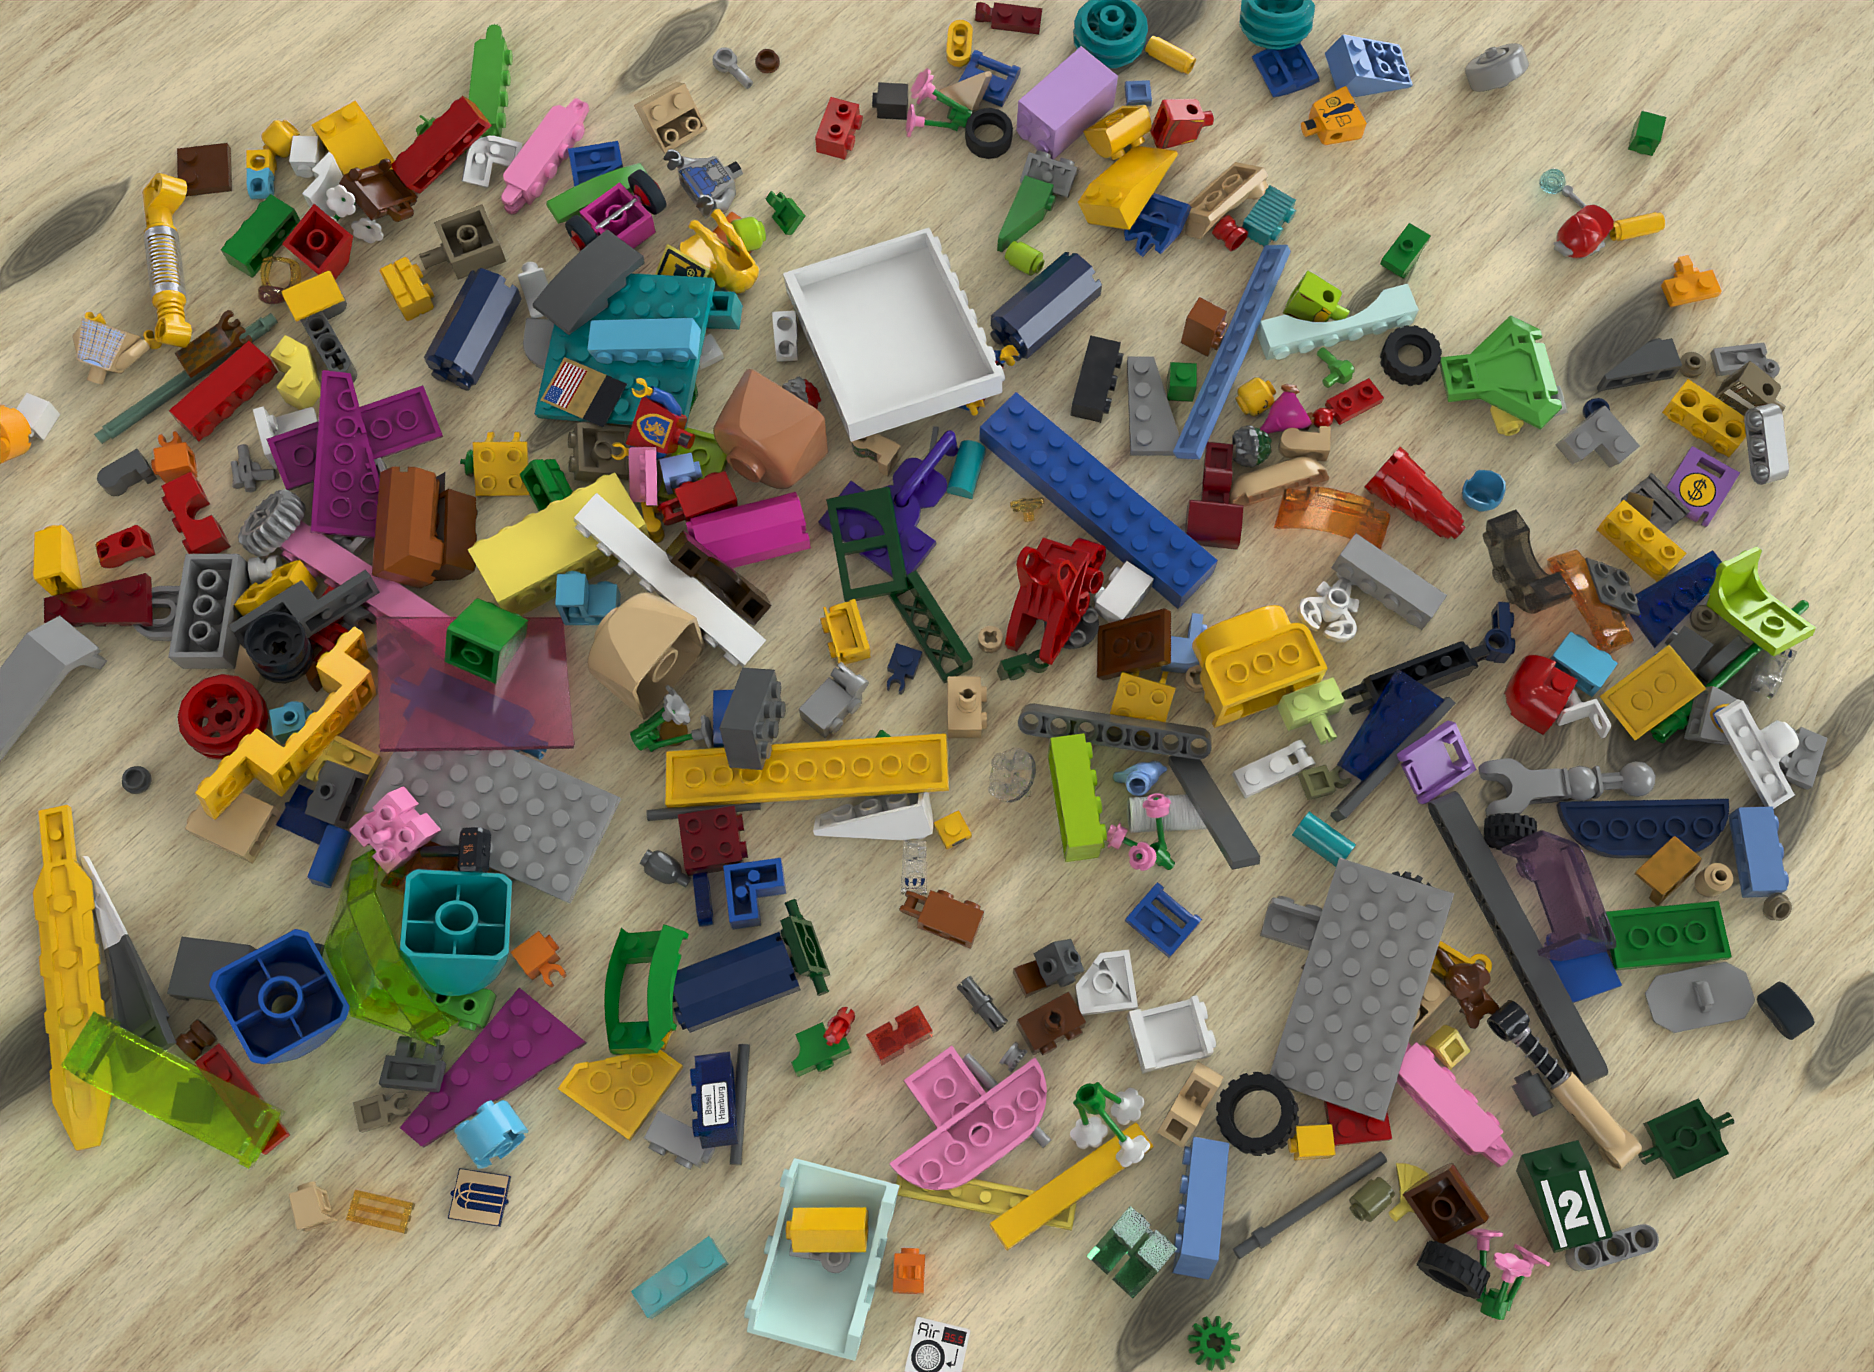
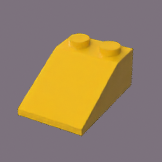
M356 101L311 125L325 151L333 154L343 176L349 173L352 168L364 169L379 164L382 159H389L391 164L395 161Z

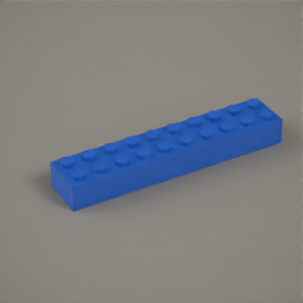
M1017 392L980 426L979 441L1101 545H1104L1124 564L1128 561L1154 578L1152 588L1177 609L1214 573L1218 562L1214 556Z

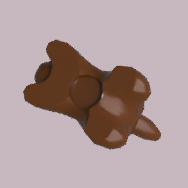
M1438 948L1436 956L1446 971L1444 985L1451 992L1450 995L1457 999L1461 1007L1459 1012L1465 1015L1468 1026L1476 1029L1479 1026V1021L1484 1018L1485 1014L1492 1015L1499 1009V1005L1484 989V986L1490 983V974L1479 963L1455 964L1447 953Z

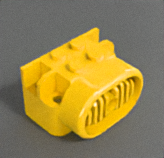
M1278 605L1260 607L1221 621L1201 632L1192 643V649L1202 669L1200 682L1205 691L1204 699L1206 703H1210L1215 714L1212 722L1214 728L1278 705L1282 696L1321 682L1328 669L1308 627L1301 623H1290L1285 610Z

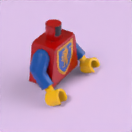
M637 378L636 382L643 385L644 388L641 391L631 388L633 395L641 398L626 444L630 445L629 448L656 447V460L665 458L667 454L675 453L678 446L690 449L694 444L695 435L684 430L687 417L682 414V408L673 395L654 386L648 387L643 378ZM614 442L612 446L622 447V453L610 455L616 460H621L625 456L629 459V448H625L620 442Z

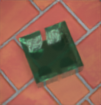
M1129 1206L1088 1253L1087 1257L1108 1275L1126 1253L1130 1258L1112 1280L1133 1299L1161 1270L1177 1248L1158 1230L1153 1232L1149 1228L1151 1224L1145 1217Z

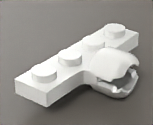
M1739 699L1715 713L1714 715L1764 806L1773 807L1774 809L1793 797L1795 794L1781 771L1779 762L1781 758L1797 749L1799 745V740L1794 730L1786 722L1778 720L1759 730L1744 701Z

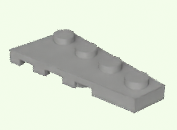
M1128 356L1127 383L1130 456H1175L1173 450L1180 436L1154 357Z

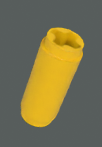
M1152 36L1145 48V52L1151 57L1187 75L1192 71L1196 62V58L1193 55L1160 37Z
M1653 212L1617 220L1614 222L1609 235L1613 241H1622L1658 233L1665 228V218L1661 212Z

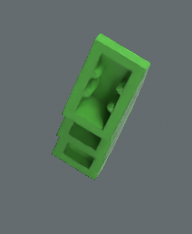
M641 163L616 169L568 189L548 200L546 206L558 224L567 222V220L575 215L580 216L579 211L619 182L630 193H633L628 183V177L638 169L645 172L646 170Z

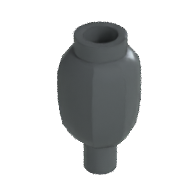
M648 849L640 861L647 875L664 884L677 882L686 888L691 880V877L682 873L680 863L663 851L656 850L653 852Z

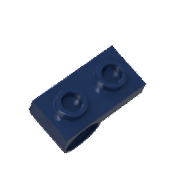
M1498 602L1491 612L1492 629L1487 632L1478 646L1486 645L1490 654L1485 660L1494 661V663H1505L1511 654L1515 652V638H1511L1514 613L1510 612V602ZM1489 641L1495 642L1499 649L1491 647Z

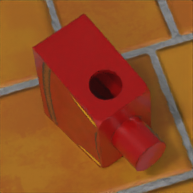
M1197 99L1162 100L1150 130L1156 148L1166 149L1194 142L1197 140L1202 127L1213 125V113L1210 110L1202 111Z

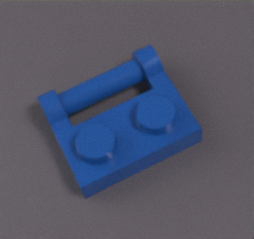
M974 50L970 62L958 82L985 72L978 69L979 65L1008 76L1005 80L992 74L982 99L1003 107L1020 75L1021 68L1016 65L1011 67L983 56V52Z
M1157 882L1127 916L1125 922L1170 958L1200 924L1202 919L1195 914L1193 916L1163 891L1164 887ZM1155 899L1158 900L1186 924L1184 928L1181 929L1156 908L1152 902Z

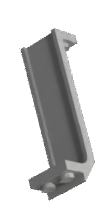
M61 616L26 633L0 667V762L71 670L82 665L101 670L107 660L99 655L101 651L99 647Z

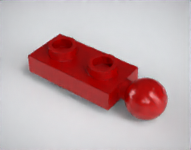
M1370 378L1328 399L1325 403L1326 408H1318L1314 411L1312 417H1315V421L1313 424L1317 428H1320V426L1329 427L1334 418L1341 425L1381 404L1384 397Z

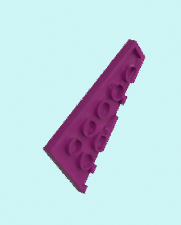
M322 370L310 533L375 539L380 480L359 409L351 373Z
M518 988L443 1076L440 1092H429L399 1128L425 1148L456 1128V1125L470 1116L478 1114L476 1112L477 1109L490 1100L492 1102L498 1101L537 1076L539 1072L553 1063L556 1064L564 1056L587 1043L521 988Z

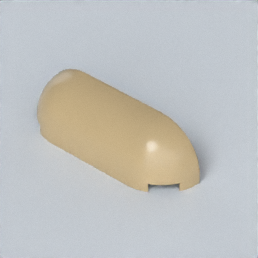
M1304 456L1295 457L1237 477L1231 484L1229 504L1244 505V507L1327 481L1329 480V475L1324 466L1317 460Z

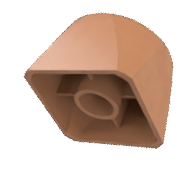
M746 369L714 425V438L718 446L726 454V459L730 466L749 481L761 482L772 488L788 489L804 477L828 454L825 417L816 408L753 369Z

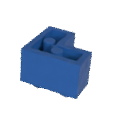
M781 858L724 865L729 922L732 929L761 926L758 898L787 894Z

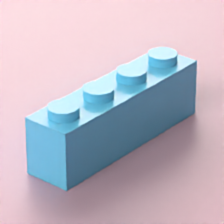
M693 318L592 320L587 350L596 361L604 364L612 363V361L636 363L637 360H648L655 363L662 362L663 360L686 362L688 359H698L701 329Z

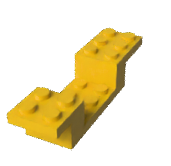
M354 626L349 632L343 633L337 640L336 646L319 658L316 668L323 690L329 693L320 710L309 715L303 728L298 733H293L287 739L284 748L256 728L251 735L247 734L241 739L238 748L231 755L221 760L218 769L210 777H206L200 782L195 794L208 816L216 820L254 778L282 797L317 760L327 746L334 741L333 739L337 735L339 736L377 695L371 671L362 665L370 656L364 634L361 630Z

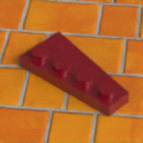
M147 573L46 597L44 598V623L61 616L73 627H82L88 624H93L96 627H106V624L153 626L152 578Z

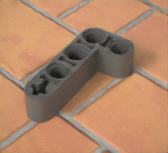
M345 299V301L300 321L328 370L351 373L354 383L357 379V371L328 322L329 319L341 314L346 309L347 302ZM342 363L344 368L339 370L337 366Z

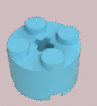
M490 1100L477 1109V1116L472 1120L462 1122L454 1130L457 1140L478 1169L492 1165L489 1159L498 1156L502 1159L526 1138L523 1133H528V1129L508 1101L502 1100L494 1104Z

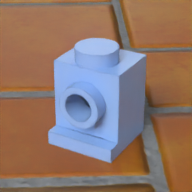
M692 453L659 459L668 495L673 494L672 489L679 488L681 484L688 481L696 482L698 478L702 477L699 461H693Z

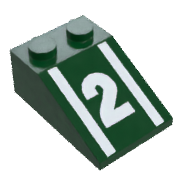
M1579 1140L1521 1155L1516 1172L1553 1253L1612 1238L1613 1234L1592 1167Z

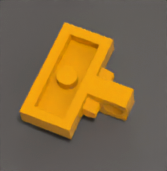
M1689 255L1678 257V260L1674 263L1676 270L1674 278L1664 280L1661 284L1670 307L1715 298L1722 292L1714 271L1699 272L1697 267L1693 268Z

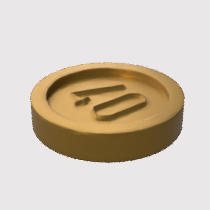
M673 719L669 722L665 721L660 728L662 740L688 734L687 725H678ZM684 742L672 744L670 746H678Z

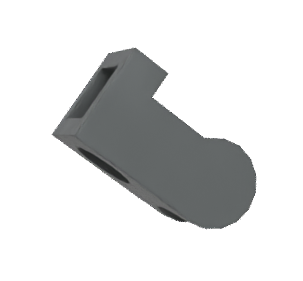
M138 449L105 466L97 474L98 483L111 496L124 494L128 487L142 480H145L147 484L157 480L147 460Z

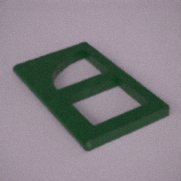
M890 487L826 499L844 601L848 602L852 599L860 601L908 591V580ZM854 509L869 514L880 523L885 535L843 543L837 510ZM887 547L893 581L851 589L845 556Z

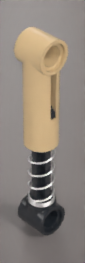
M1508 1000L1487 1019V1024L1500 1039L1506 1042L1512 1041L1516 1047L1522 1049L1526 1054L1525 1058L1529 1057L1535 1064L1534 1069L1538 1068L1544 1075L1543 1079L1547 1078L1551 1083L1549 1091L1599 1147L1598 1152L1612 1168L1621 1171L1642 1151V1146L1630 1132L1618 1125L1573 1072L1567 1073L1566 1069H1562L1557 1064L1558 1060L1549 1055L1548 1048L1542 1047L1539 1043V1038L1531 1034V1029L1528 1027L1530 1022L1528 1014L1516 1002Z

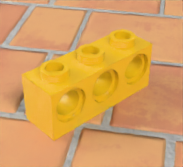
M1689 379L1686 380L1662 412L1672 422L1681 425L1690 431L1694 437L1702 439L1712 446L1715 451L1724 454L1728 458L1746 437L1744 416Z
M1625 500L1619 503L1596 529L1657 583L1687 554Z

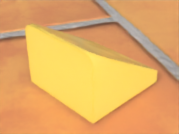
M1443 1025L1425 1042L1430 1051L1449 1070L1470 1052L1469 1047L1457 1029L1448 1025Z

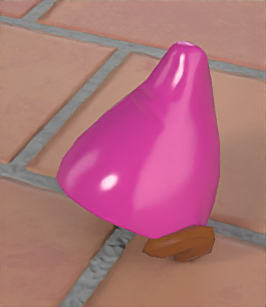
M1282 385L1281 389L1284 392L1271 406L1268 417L1260 427V430L1266 432V434L1284 432L1288 428H1304L1308 431L1315 421V417H1312L1313 413H1306L1299 402L1296 394L1300 393L1296 385Z

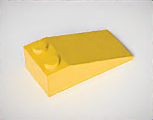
M1143 146L1131 148L1094 179L1079 199L1078 204L1088 224L1130 230L1177 157V151Z

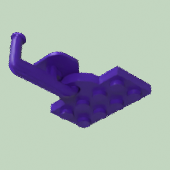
M951 430L946 431L923 461L918 458L906 459L893 474V485L886 486L890 487L906 575L917 570L936 545V541L918 529L917 525L920 521L921 509L934 507L947 491L946 478L937 472L934 467L944 455L953 457L958 453L956 435ZM850 481L839 496L865 490L853 481ZM854 509L837 510L842 541L844 543L885 535L880 523L869 514ZM827 510L818 523L832 534ZM887 547L859 553L893 578Z

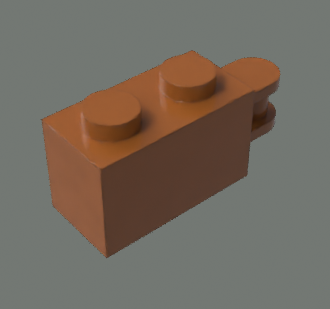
M930 890L928 897L912 891H906L905 896L907 899L904 905L900 906L899 911L918 919L917 926L919 929L969 949L972 948L984 918V911L980 910V905L965 900L964 903L953 899L954 896L944 890H938L937 892ZM917 902L924 905L922 912L915 910Z

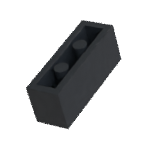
M1090 335L1070 416L1101 423L1103 413L1109 414L1112 399L1108 398L1109 390L1115 391L1118 376L1114 375L1115 368H1121L1124 353L1119 352L1121 342Z

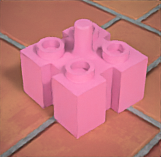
M404 786L387 793L372 807L374 809L373 812L364 815L349 829L363 847L371 845L376 850L372 857L387 874L404 866L418 853V848L426 845L441 831L427 813L419 815L414 809L419 803Z

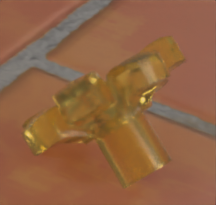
M1043 497L1020 498L1010 502V507L1014 512H1023L1024 522H1032L1035 520L1034 510L1043 508L1042 504H1045Z

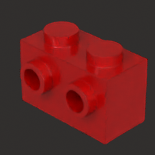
M830 97L815 136L816 152L845 160L848 150H853L855 131L860 130L862 126L863 116L860 115L859 104Z

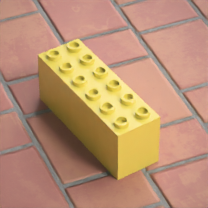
M615 472L599 477L595 483L585 488L576 489L570 496L561 501H553L544 510L525 516L521 522L502 528L498 534L488 539H481L468 549L500 608L522 616L556 598L557 574L577 571L585 574L587 580H590L620 562L614 555L611 554L608 557L596 547L599 542L592 536L585 538L575 529L577 523L574 522V517L596 493L651 540L645 521Z

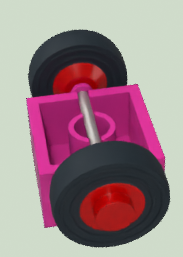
M638 169L628 177V183L634 196L619 182L579 211L580 216L575 215L565 223L566 230L575 248L578 251L583 250L606 230L612 232L633 249L656 233L651 214L656 215L667 206L659 185L645 171Z

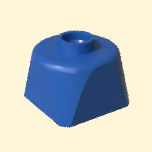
M294 929L213 972L209 983L212 992L250 1061L258 1064H275L295 1060L317 1049L343 1024L350 1008L308 932ZM290 995L297 1000L295 1006L288 1012L281 1014L272 1012V1004L280 996Z

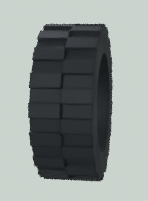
M1416 325L1399 327L1393 333L1391 332L1385 341L1380 354L1381 367L1384 368V373L1392 381H1397L1398 384H1406L1408 386L1420 385L1424 381L1427 382L1434 375L1441 361L1442 349H1440V342L1426 328H1420ZM1405 345L1418 347L1423 352L1424 358L1422 363L1413 367L1403 364L1398 357L1399 349Z
M1427 1241L1417 1262L1418 1268L1434 1281L1456 1293L1473 1299L1481 1297L1491 1276L1490 1272L1478 1261L1455 1248L1437 1241Z

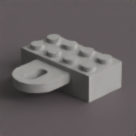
M186 554L181 585L152 588V609L171 608L170 615L165 619H153V626L133 624L134 628L147 639L171 641L168 657L183 669H235L240 643L229 628V625L243 617L234 604L249 588L248 562L239 554Z

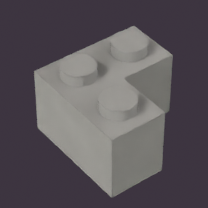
M1606 406L1594 411L1555 444L1572 465L1581 461L1595 450L1609 468L1620 464L1640 447Z

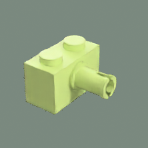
M1334 677L1282 696L1277 708L1288 731L1311 723L1320 744L1323 745L1326 744V740L1329 743L1337 738L1327 717L1339 713L1345 700Z

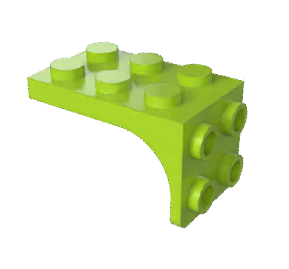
M1756 546L1748 551L1744 550L1738 556L1728 561L1725 560L1718 565L1714 583L1709 590L1710 595L1706 606L1774 657L1813 636L1816 627L1765 589L1758 574V562L1762 550Z

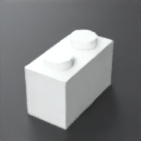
M1126 561L1122 568L1117 566L1109 577L1111 582L1106 589L1101 587L1093 599L1095 601L1094 609L1100 617L1109 623L1130 618L1151 590L1154 578Z

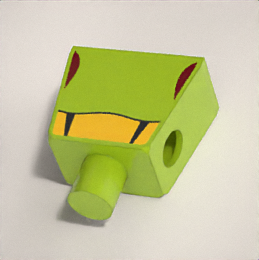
M1307 271L1292 291L1283 314L1310 322H1327L1329 318L1334 321L1347 318L1350 310L1338 305L1342 295L1341 290L1314 273Z

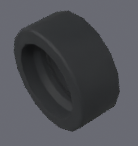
M983 108L972 113L967 119L965 140L967 147L973 154L981 158L991 159L1005 154L1010 148L1013 126L1007 114L999 109ZM990 124L1002 129L1004 135L995 142H985L976 138L974 131L982 125Z

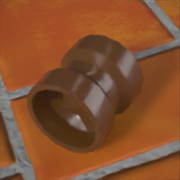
M196 1019L190 1025V1030L187 1033H181L175 1040L176 1045L190 1059L195 1061L202 1055V1050L206 1046L213 1045L218 1038L202 1021Z

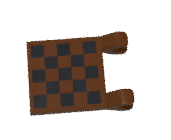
M227 310L222 314L218 324L194 339L187 347L181 348L175 353L190 378H193L234 348L242 347L248 341L252 342L250 335H247L244 339H239L240 335L245 333L246 330L240 327L241 322L239 319L228 322L229 318L234 316L231 310ZM234 330L230 339L224 331Z

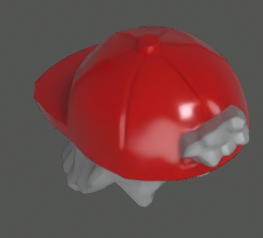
M1594 204L1585 206L1575 215L1571 216L1558 230L1557 242H1554V250L1559 251L1564 257L1568 256L1579 259L1599 252L1601 248L1605 247L1604 239L1613 228L1614 220L1612 216L1600 206Z

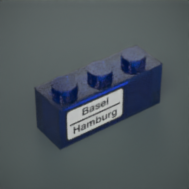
M729 1051L695 1056V1068L690 1069L692 1087L696 1086V1093L691 1094L693 1112L697 1111V1119H692L694 1138H700L702 1149L738 1144L735 1080L731 1053Z

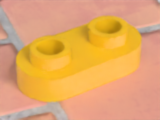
M965 20L953 21L948 28L946 59L949 64L955 67H963L971 59L973 28Z

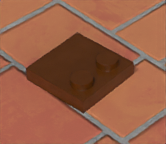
M228 143L177 148V175L179 179L186 181V197L232 191L231 148Z

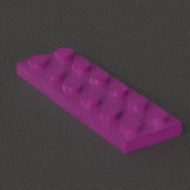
M423 385L359 407L374 459L380 457L382 459L443 437ZM318 421L266 439L286 490L290 491L314 482Z

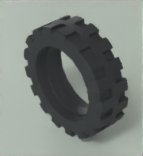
M1253 1072L1252 1075L1247 1073L1239 1075L1240 1078L1236 1081L1234 1079L1228 1083L1229 1087L1226 1090L1223 1089L1219 1095L1221 1100L1220 1103L1217 1102L1216 1111L1218 1112L1216 1121L1220 1126V1131L1234 1147L1245 1154L1251 1153L1253 1156H1262L1264 1153L1267 1155L1276 1153V1149L1279 1147L1283 1149L1287 1145L1286 1141L1294 1137L1296 1133L1294 1128L1299 1124V1117L1297 1116L1299 1108L1294 1095L1282 1081L1276 1079L1273 1075H1264L1261 1072ZM1264 1090L1270 1092L1278 1099L1281 1105V1116L1278 1125L1271 1133L1262 1137L1251 1138L1243 1135L1237 1129L1234 1122V1112L1238 1102L1245 1095L1253 1091Z

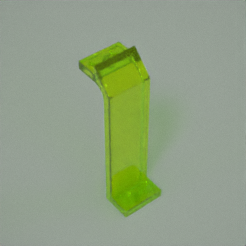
M93 1012L61 1064L62 1067L96 1088L238 1159V1164L248 1169L255 1166L286 1111L120 1026L121 1022L112 1017H104Z

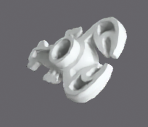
M1336 573L1340 580L1332 587L1323 581L1316 589L1318 595L1322 597L1302 599L1297 608V614L1302 624L1316 632L1320 628L1318 625H1321L1322 618L1325 622H1333L1326 627L1323 636L1337 643H1345L1352 639L1357 631L1355 620L1348 611L1357 612L1359 600L1349 597L1351 585L1355 584Z

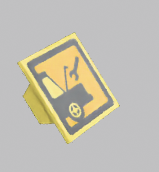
M667 244L655 275L707 278L710 268Z

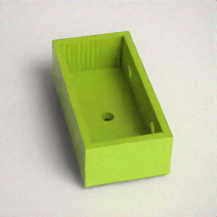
M1084 733L1050 738L1047 756L1065 862L1099 858L1101 849L1105 848L1104 841H1107L1105 824H1100V813H1102L1100 796L1095 797V786L1098 784L1096 770L1090 769V759H1093L1091 742H1086Z

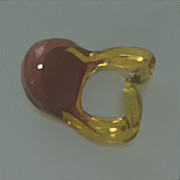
M269 256L264 258L260 272L262 286L258 288V298L266 304L286 302L282 291L301 282V267L297 261L285 257ZM278 261L290 265L291 279L286 288L271 285L269 274L273 262Z

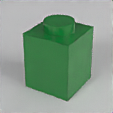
M1641 111L1633 126L1628 150L1653 156L1661 142L1666 117Z
M1170 362L1167 374L1168 401L1193 402L1197 387V363Z

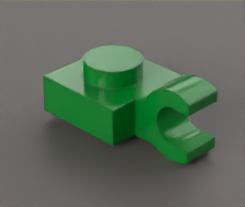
M770 191L765 199L775 210L772 218L786 235H792L806 215L792 198H786L782 192L775 195L773 191Z

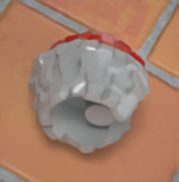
M796 377V379H791L788 383L782 385L783 389L818 409V403L821 402L820 393L807 379Z

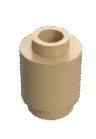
M1721 863L1709 865L1695 877L1696 890L1708 898L1720 895L1733 884L1731 870Z

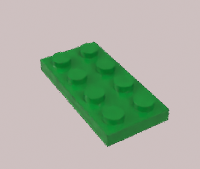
M1719 901L1606 911L1602 914L1615 971L1719 961L1732 958Z

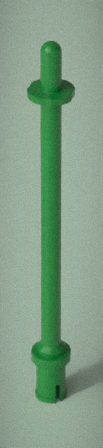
M1801 600L1791 610L1798 615H1802L1809 608V603L1806 600ZM1755 642L1752 643L1705 687H1722L1763 648ZM1694 698L1651 729L1655 740L1665 743L1678 729H1683L1687 726V717L1691 713Z

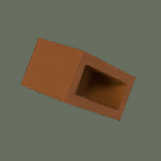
M1199 297L1186 318L1181 343L1208 357L1213 349L1218 350L1224 338L1223 333L1228 325L1225 322L1227 311Z

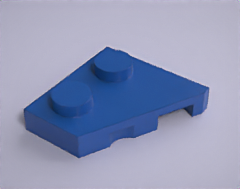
M618 141L568 149L574 187L597 176L623 168Z

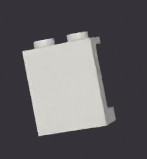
M1197 995L1191 996L1190 999L1144 1011H1141V1009L1129 1011L1127 1021L1142 1074L1207 1058L1213 1054V1048L1216 1047L1215 1037L1212 1030H1207L1205 1019H1208L1207 1009L1204 1002H1199Z

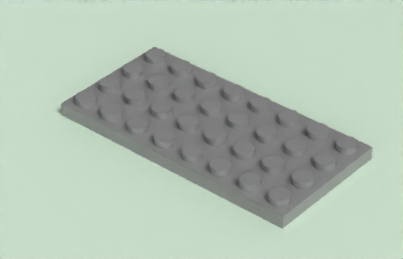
M416 708L364 811L367 813L373 812L374 809L372 807L387 793L404 786L419 803L414 808L419 815L427 813L441 829L430 841L441 846L459 845L460 831L463 828L480 827L487 829L491 833L490 868L571 904L621 798Z
M1339 858L1270 1075L1282 1081L1288 1089L1384 1122L1454 893Z

